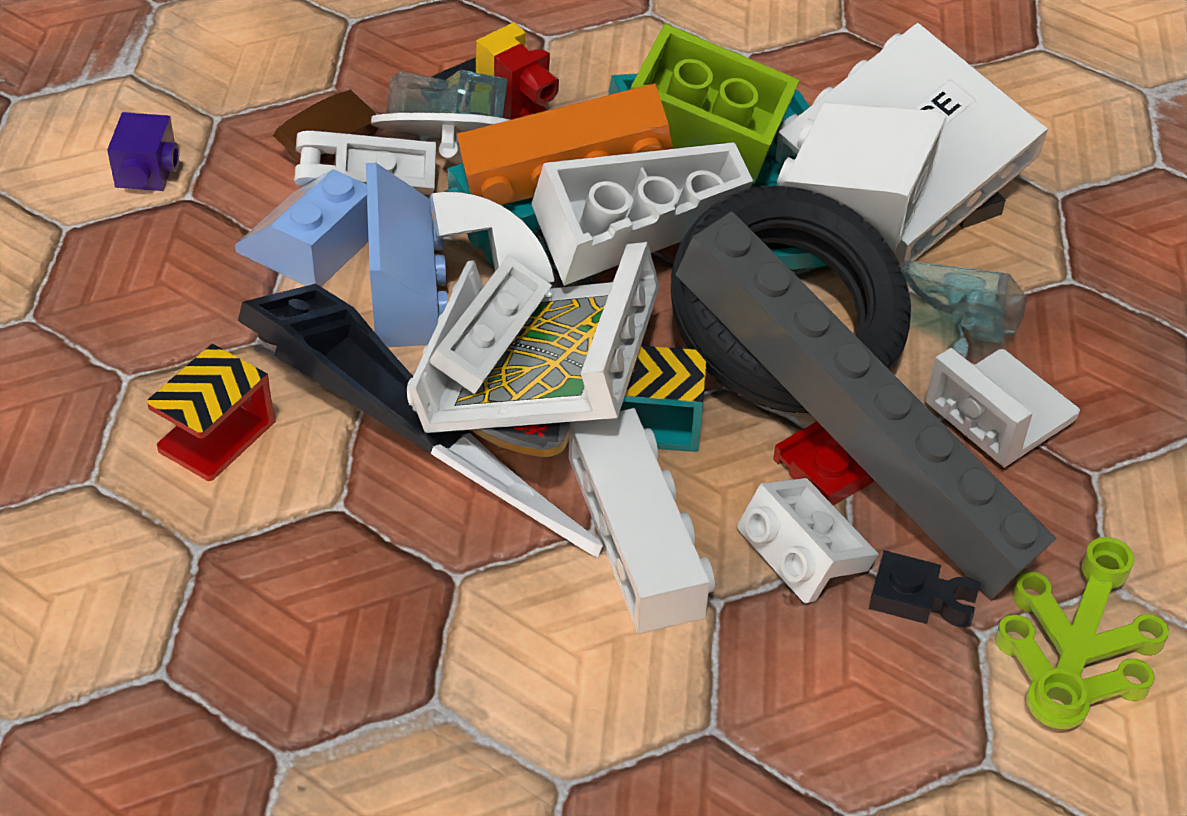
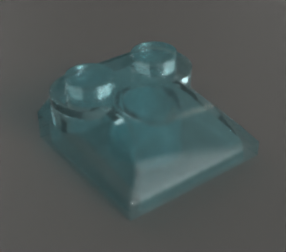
M903 260L901 271L910 288L940 317L949 322L961 324L963 328L973 330L971 337L982 341L1002 343L1004 335L1016 334V330L1024 317L1027 296L1010 274Z

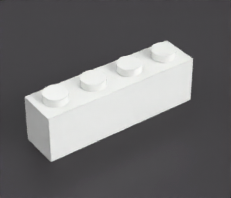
M635 408L620 411L618 418L570 422L569 461L637 634L705 618L708 593L715 590L713 570L709 560L706 557L699 558L694 547V527L688 513H680L675 503V484L668 469L661 470L657 461V443L653 431L650 428L643 429Z

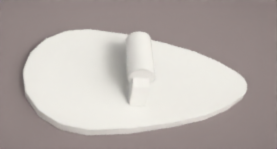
M390 113L372 116L371 125L398 132L442 138V143L439 146L440 154L454 165L463 163L457 133L508 121L509 119L453 113Z

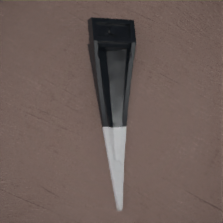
M316 283L242 302L238 321L256 332L259 339L265 343L276 345L274 356L596 558L599 557L603 546L599 539L530 487L467 430L424 432L417 411H414L412 405H409L407 398L408 382L413 378V375L382 342L353 306Z

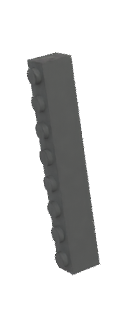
M733 211L693 236L675 275L969 578L980 583V590L991 601L1020 576L1057 539Z

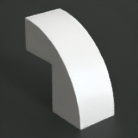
M460 192L431 194L430 202L437 238L488 230L495 271L509 255L548 283L555 281L550 262L541 243L528 226L511 211L491 200L472 194Z

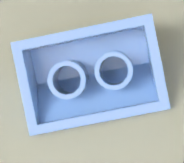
M366 163L369 269L375 333L387 347L428 345L438 325L439 316L444 312L448 303L447 291H437L436 286H446L445 255H434V251L444 250L443 237H436L429 198L379 164Z

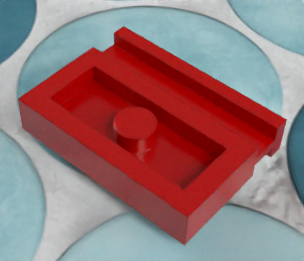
M818 421L775 445L773 460L778 465L783 462L790 469L789 475L793 479L807 478L833 506L875 481Z

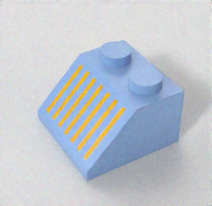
M334 169L298 188L235 244L236 253L305 286L315 283L319 286L324 285L369 242L367 184Z

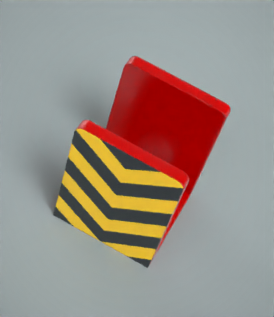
M213 343L147 400L149 410L176 425L157 443L158 452L206 481H213L275 423L268 373Z

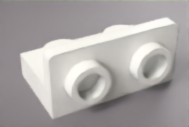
M807 478L761 483L737 524V528L804 603L816 601L830 578L869 571L879 555Z

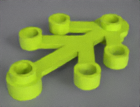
M1100 537L1094 539L1088 545L1082 561V571L1088 583L1072 625L1051 594L1052 585L1047 577L1037 572H1025L1017 578L1012 593L1013 601L1020 609L1034 612L1061 655L1057 668H1053L1034 640L1035 627L1029 619L1021 615H1008L1000 621L995 636L996 645L1003 653L1018 658L1032 681L1026 697L1028 708L1037 720L1049 727L1056 729L1074 728L1086 719L1090 710V704L1118 695L1128 701H1141L1147 697L1154 682L1155 676L1152 668L1139 659H1126L1119 664L1115 671L1084 679L1081 678L1085 664L1135 650L1139 654L1146 656L1156 655L1162 651L1169 635L1167 624L1161 618L1152 614L1139 615L1131 624L1096 634L1111 590L1122 586L1127 581L1134 564L1132 550L1128 545L1116 538ZM1024 589H1033L1040 595H1031ZM1140 631L1149 632L1153 634L1156 638H1148L1144 636ZM1007 632H1016L1024 639H1015L1009 636ZM1125 676H1133L1140 680L1142 684L1132 683ZM1051 699L1059 700L1064 704H1059Z

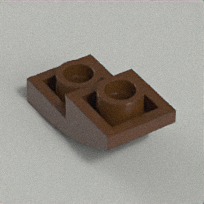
M347 90L321 100L299 112L276 128L273 136L289 151V154L295 160L300 162L301 153L296 150V139L299 132L320 131L370 136L376 134L379 127L371 125V117L377 114L352 90ZM322 154L320 163L334 159L335 154Z

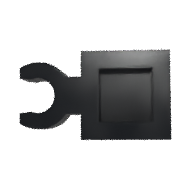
M884 550L869 609L927 624L930 611L939 613L945 621L954 626L970 627L975 607L961 604L957 600L975 603L980 583L968 577H955L950 580L939 578L940 564Z

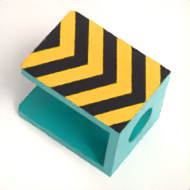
M643 345L640 347L620 411L635 408L643 429L650 428L653 431L657 449L699 451L707 355L702 350Z

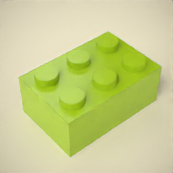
M664 23L630 90L656 84L669 123L673 149L735 142L753 179L752 183L755 184L800 80Z

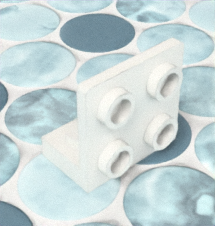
M949 348L936 356L925 401L1004 468L1076 421L1080 412L1076 405L1004 349H999L975 365L967 361L953 348Z

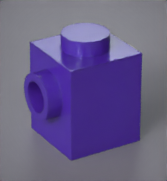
M121 113L107 148L115 188L164 191L170 172H176L179 164V146L174 139L171 117L169 115Z

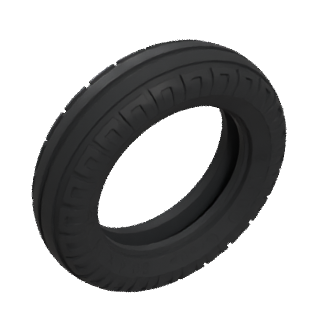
M763 186L746 189L720 200L707 209L689 228L679 245L672 267L671 301L677 327L680 329V334L688 349L702 350V352L707 354L705 370L712 377H716V380L735 394L742 395V398L763 407L768 406L770 409L790 413H809L675 275L693 236L731 211L763 243H780L797 247L816 256L833 269L842 279L854 300L857 312L855 335L890 371L893 370L904 350L910 329L911 300L908 292L909 288L901 266H899L900 263L888 243H884V238L869 222L865 223L863 221L864 218L845 205H839L838 201L819 193L813 194L810 190L796 187L785 188V186Z

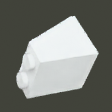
M823 103L815 121L811 119L805 121L797 141V147L800 148V151L795 160L789 157L785 160L778 177L777 186L810 190L813 194L819 193L838 201L839 205L849 207L863 217L865 223L869 222L884 238L883 242H887L892 251L896 252L933 174L946 114L929 110Z

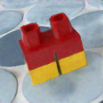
M515 22L476 40V74L478 75L476 77V111L481 115L512 120L548 111V102L554 100L559 92V79L549 72L550 53L541 49L529 51L525 47L526 32Z

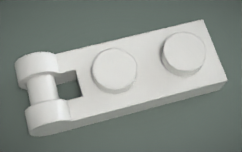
M302 131L297 134L296 150L301 153L300 164L295 167L294 182L298 186L302 187L333 169L367 184L366 163H377L424 195H431L434 191L436 142L320 131ZM324 153L335 154V165L320 164L321 155Z

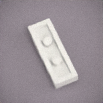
M508 255L435 350L429 363L475 394L552 285Z

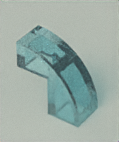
M459 70L447 80L399 71L390 79L386 114L453 113L503 118L507 79L466 70Z

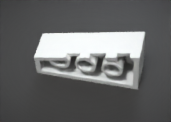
M735 142L543 163L531 205L562 283L567 285L619 265L626 244L647 242L650 253L681 242L692 224L707 209L728 196L750 189L753 179Z

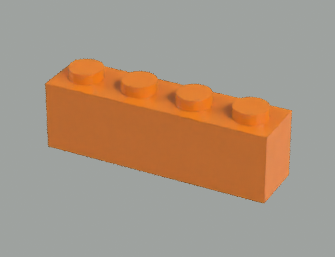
M655 83L457 133L471 194L486 198L499 205L534 197L543 163L673 149L669 123Z

